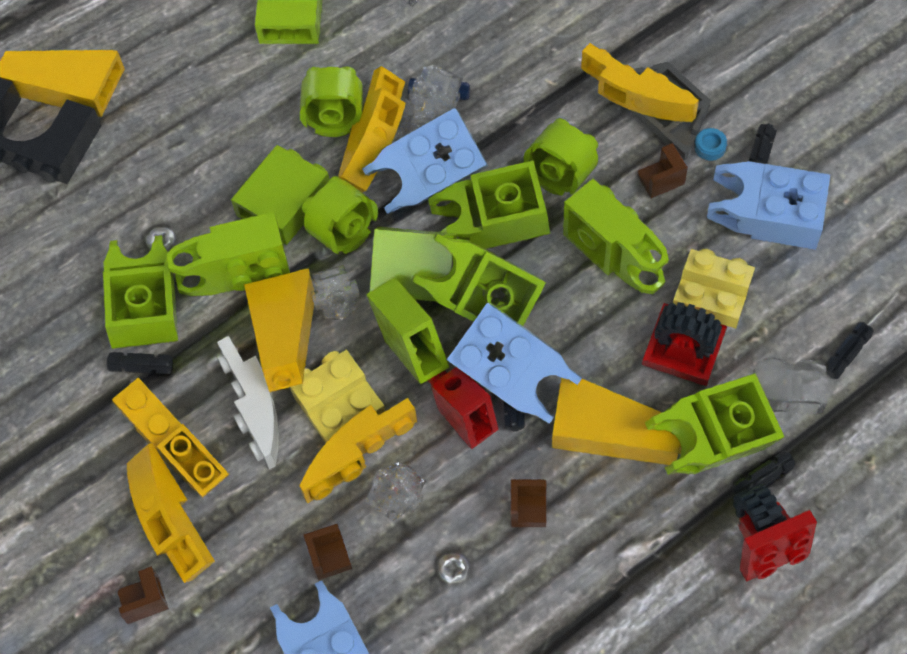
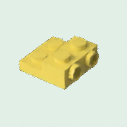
M691 249L673 303L676 306L678 302L684 303L686 307L692 304L695 305L697 310L703 308L706 310L705 314L712 313L715 316L714 320H719L722 325L736 329L755 267L748 265L741 258L729 260L716 256L709 249H701L699 251Z
M347 350L340 354L338 351L328 353L322 359L321 366L313 371L308 368L305 369L303 384L290 387L293 397L325 443L345 423L370 405H372L378 415L385 412L384 404L368 384L365 374Z

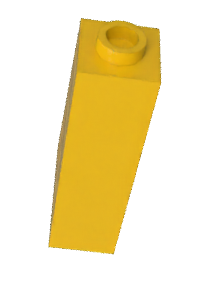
M115 50L5 51L0 61V78L12 81L21 98L61 108L66 100H70L94 108L98 117H102L125 70L120 55Z
M309 268L244 284L261 366L269 392L303 384L316 296Z
M561 378L552 433V448L670 465L676 461L682 449L680 441L673 433L666 430L647 429L645 422L662 412L587 380L581 379L577 385L569 379Z

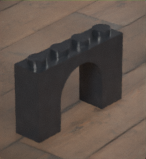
M0 78V163L11 165L22 173H28L29 171L38 174L49 182L59 181L68 184L102 126L95 109L66 100L54 122L45 133L27 141L10 140L3 136L4 129L20 103L21 97L12 81Z

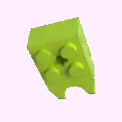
M534 160L470 175L471 179L456 182L428 199L432 214L459 218L440 232L456 233L457 237H459L458 239L468 240L484 249L550 234L547 210ZM441 201H452L445 206H437Z
M591 179L564 202L563 235L605 274L609 276L614 272L631 287L642 293L652 295L665 285L662 267L669 261L666 247L653 231L640 221L634 209L624 206L616 199L609 187L601 186L595 179ZM650 250L659 252L661 255L659 262L655 261ZM641 271L652 272L657 276L658 281L653 285H645L639 280V274Z
M275 212L209 227L211 233L195 236L174 246L166 253L168 268L170 272L176 274L178 291L187 296H209L234 290L244 291V284L290 273ZM180 253H188L193 257V261L185 266L174 264L175 257ZM186 276H200V282L197 286L188 288L183 285V280Z
M436 232L433 239L442 244L453 257L452 269L442 278L423 277L415 273L412 281L427 289L439 304L473 322L485 305L491 303L524 326L546 282L468 240L448 238ZM503 287L501 289L505 294L503 299L496 298L492 302V291Z
M162 235L155 236L149 253L137 259L124 256L120 251L118 241H110L109 250L103 262L105 328L112 349L179 341L174 274L168 268L166 253L168 252L164 247Z
M756 373L681 398L670 408L645 422L648 430L669 431L680 441L681 455L678 460L664 467L667 475L675 473L697 474L763 451L785 437Z

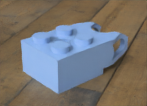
M453 108L386 146L377 158L362 170L368 176L377 171L387 169L395 170L400 175L402 189L392 202L384 207L386 213L390 214L402 207L420 205L436 193L443 191L456 182L464 181L471 177L470 175L476 174L489 166L456 108ZM442 145L445 148L451 147L452 152L448 153L450 159L447 161L442 158L437 159L436 153L439 152L438 148Z
M750 161L716 166L713 180L726 189L735 192L738 198L709 203L708 219L736 233L751 235V239L816 250L823 230L830 174ZM724 173H730V174L735 175V176H734V177H725V176H723L722 174H724ZM716 211H724L728 214L721 215L716 213Z
M491 303L485 305L447 359V361L517 411L537 415L549 424L553 420L554 415L545 409L537 397L536 387L538 382L549 375H557L561 378L569 379L577 385L582 379L581 376L568 367L558 351ZM497 342L504 345L502 352L505 354V357L502 360L499 357L496 360L489 357L491 351L488 349V345L490 343L494 346Z
M322 580L315 583L320 608L316 617L311 621L296 623L280 610L278 604L270 607L276 620L277 640L284 654H369L343 603L328 592Z

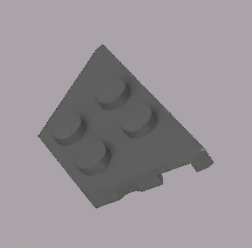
M669 62L655 64L650 69L665 75L670 82L681 89L690 91L699 100L695 120L693 122L671 121L630 111L665 144L673 143L682 159L685 160L688 158L696 136L708 113L711 100ZM641 67L634 70L640 75L646 68Z

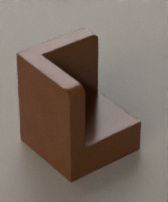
M671 143L661 148L659 162L638 170L637 176L650 198H654L685 185L688 167L674 144Z
M511 479V527H546V480Z
M338 524L304 534L318 580L352 569Z
M152 566L138 571L140 582L118 590L121 607L118 608L119 613L127 624L169 609L160 578Z

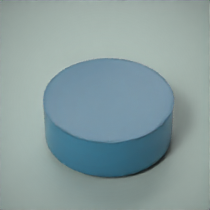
M704 129L696 136L695 152L704 160H717L725 154L727 138L718 129Z

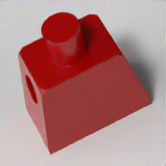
M455 367L448 373L443 371L428 380L431 384L439 412L471 449L499 430L491 396L459 368Z

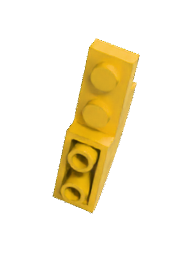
M591 43L582 50L581 69L599 81L598 94L626 109L643 115L679 122H693L695 120L699 100L690 91L681 89L670 82L665 75L656 73L649 67L639 75L631 66L622 64L614 59L609 52L599 49Z
M382 66L373 72L360 121L352 125L338 174L339 178L347 181L362 193L368 189L377 174L375 172L368 176L365 175L362 169L372 163L386 146L392 144L406 105L401 100L405 81Z
M139 378L112 399L114 405L135 426L136 431L148 444H154L166 463L202 498L229 476V473L188 428L172 415Z
M406 398L380 415L370 405L345 423L325 443L308 467L299 486L305 501L309 503L314 499L316 501L327 497L335 486L344 481H353L359 477L363 469L366 468L363 454L366 452L369 454L376 452L384 445L386 440L394 435L400 436L411 430L414 423L417 422L415 407L410 400Z
M150 443L127 463V478L132 501L139 521L157 556L166 553L182 581L186 583L194 580L212 565L215 560L182 508V505L188 501L154 444Z

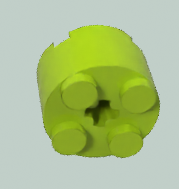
M348 66L341 68H309L301 83L300 120L306 128L308 124L320 136L340 137L349 134L352 125L360 121L363 111V85L356 76V71Z
M558 118L549 124L524 153L523 160L524 162L534 160L540 187L555 195L562 196L565 192H570V195H572L598 164V154L596 151L598 142L592 135L584 134L566 120Z
M337 176L330 178L327 184L315 196L308 197L302 206V212L305 213V230L335 254H339L338 252L340 251L348 254L360 247L371 233V230L368 229L371 219L376 222L378 217L377 204L353 185Z

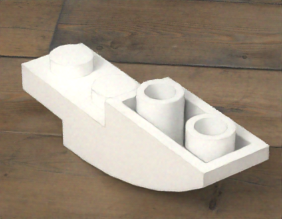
M227 336L217 342L221 354L216 357L224 373L232 372L235 378L231 385L239 398L234 401L239 413L234 415V419L242 434L249 431L254 441L248 444L257 461L259 462L264 459L268 468L271 469L276 466L279 443L278 420L271 392L268 390L263 370L257 357L254 356L243 362L230 337Z

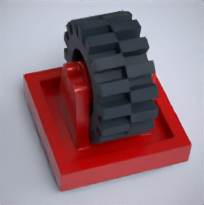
M680 302L677 303V306L674 303H663L643 357L642 365L707 386L727 326L722 325L719 320H714L715 316L712 313L705 314V309H695V305L689 304L686 307L684 303Z
M759 484L733 497V506L736 509L735 514L740 521L738 522V527L744 537L740 571L746 582L756 577L758 579L767 578L775 573L778 567L790 563V565L798 564L809 556L817 525V520L810 510L790 518L781 504L776 502L777 499L774 494L771 495L770 489L768 487L765 488L764 484Z

